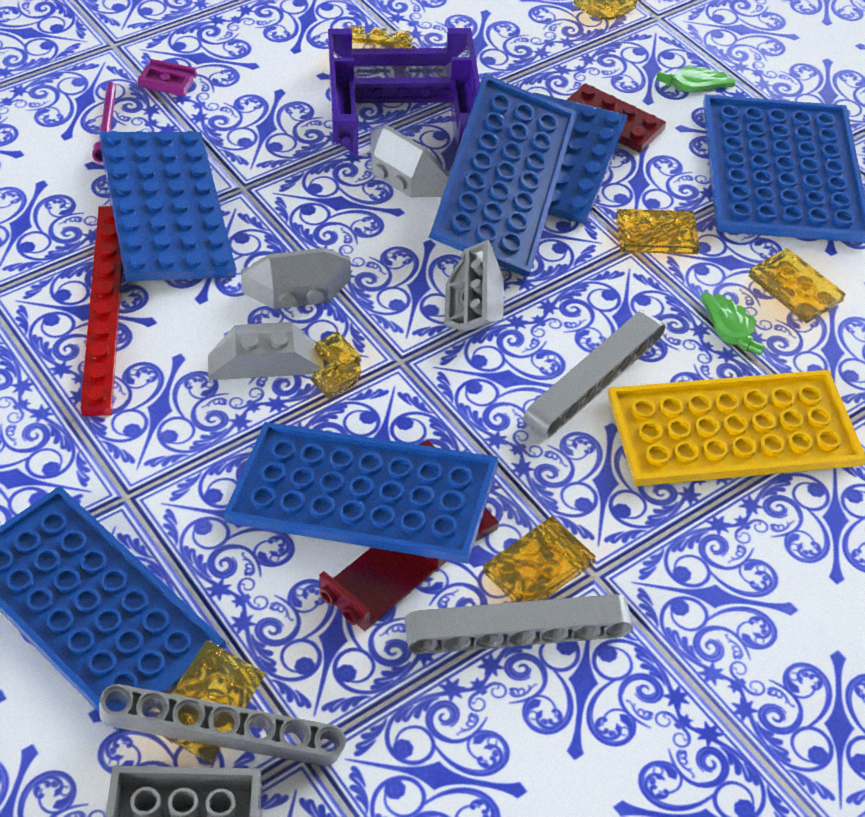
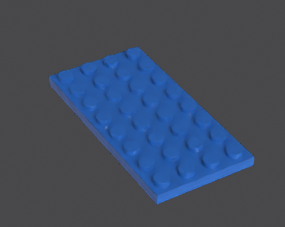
M484 73L428 238L462 252L468 247L489 240L500 267L528 277L534 263L577 112Z
M193 131L99 132L101 153L125 280L235 278L237 269L202 133Z
M265 422L224 511L223 517L225 523L468 564L497 471L498 457Z
M58 486L0 526V612L98 713L100 696L108 686L120 684L170 694L226 649V641L61 486ZM112 700L106 704L107 708L114 712L125 708V704L119 700ZM153 707L144 708L142 710L143 714L148 712ZM113 727L119 734L125 730Z

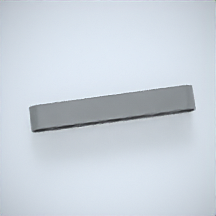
M644 310L638 311L534 401L526 410L523 422L546 438L553 436L661 338L666 325Z
M620 594L413 611L405 617L408 649L414 654L610 639L626 636L633 630L627 599Z
M120 684L108 686L100 696L99 716L101 721L108 726L320 766H329L335 763L346 745V736L339 727L321 722ZM112 700H119L125 704V708L114 712L109 710L106 704ZM146 707H155L161 712V715L157 718H148L143 714L142 710ZM183 713H189L195 717L197 722L192 725H185L179 721L178 716ZM225 720L231 725L232 729L227 732H221L215 728L214 722ZM253 726L261 727L265 730L266 737L262 739L253 737L249 728ZM287 733L298 735L301 744H289L284 735ZM322 739L330 740L335 746V751H325L321 748L319 741Z

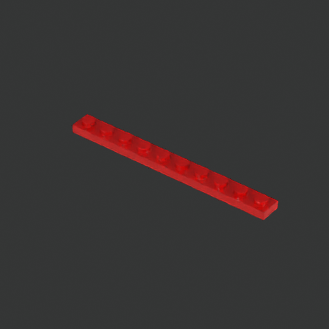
M112 206L98 207L80 407L82 416L112 415L123 264Z

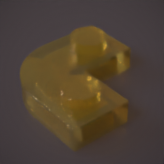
M574 0L573 5L594 18L613 20L636 9L637 1Z
M338 331L316 342L315 350L328 365L313 372L311 381L328 399H331L353 387L358 382L361 375V356Z

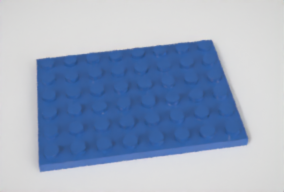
M704 95L703 109L716 232L865 243V191L847 105Z

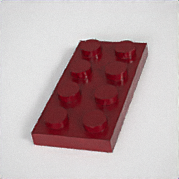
M584 83L567 99L572 102L626 114L627 122L618 143L638 153H641L666 127V121L587 83Z

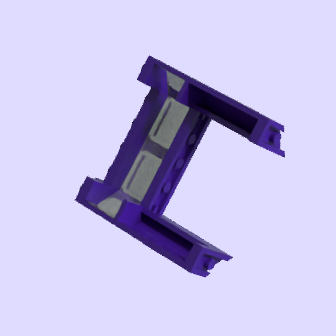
M352 28L328 29L333 141L337 145L338 142L342 144L358 160L359 118L358 114H356V103H450L457 153L480 85L471 28H447L445 48H352Z

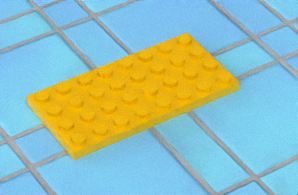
M829 370L610 387L607 396L634 487L864 466L865 464L864 450Z

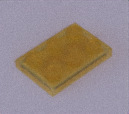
M350 25L348 27L352 28V43L412 48L414 46L415 35H410L409 30L397 29L394 33H387V28L373 27L371 31H365L364 26Z
M617 209L616 224L620 252L698 254L700 244L694 211Z
M788 248L752 267L748 277L806 324L843 302L846 293Z
M551 516L483 564L482 572L513 602L538 601L547 599L593 565L596 556Z
M206 640L172 694L246 708L266 673L213 642ZM183 713L178 716L179 721L185 725H192L197 722L195 717L189 713ZM225 720L214 722L215 728L221 732H227L232 729L231 725ZM164 737L211 765L222 748Z

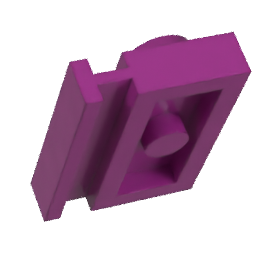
M150 59V64L146 65L138 78L139 87L185 96L193 83V78L197 76V71L194 67Z

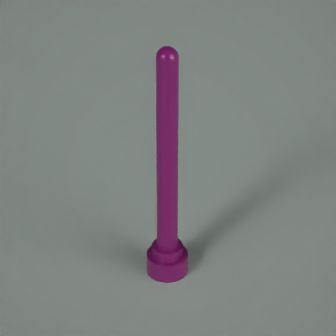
M109 82L106 87L100 132L111 131L117 87L114 82ZM100 141L93 145L92 157L96 162L103 163Z

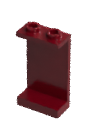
M369 548L334 578L325 571L320 573L319 593L327 604H334L339 608L344 618L350 624H357L366 631L444 565L446 560Z

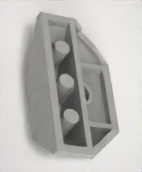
M388 125L370 131V156L372 174L409 197H442L450 173L447 170H443L439 161L427 148Z
M489 240L464 249L461 254L462 259L455 266L446 283L444 324L448 328L466 332L503 319L504 279Z
M327 248L268 254L254 262L249 268L241 269L242 292L272 309L329 303L350 281L351 260L349 256H342Z
M292 322L234 325L208 354L209 381L324 374L322 348Z

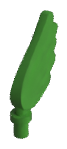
M693 66L683 67L676 74L658 71L656 76L657 81L666 83V86L669 87L675 85L677 89L683 92H701L716 88L734 87L736 82L735 79L729 78L724 72L708 70L705 67L695 68Z
M703 293L701 301L709 313L718 336L728 344L741 345L742 350L745 352L751 351L761 356L765 346L754 341L752 337L756 325L755 318L747 314L743 306L736 305L734 301L726 299L721 294L713 296L710 293Z

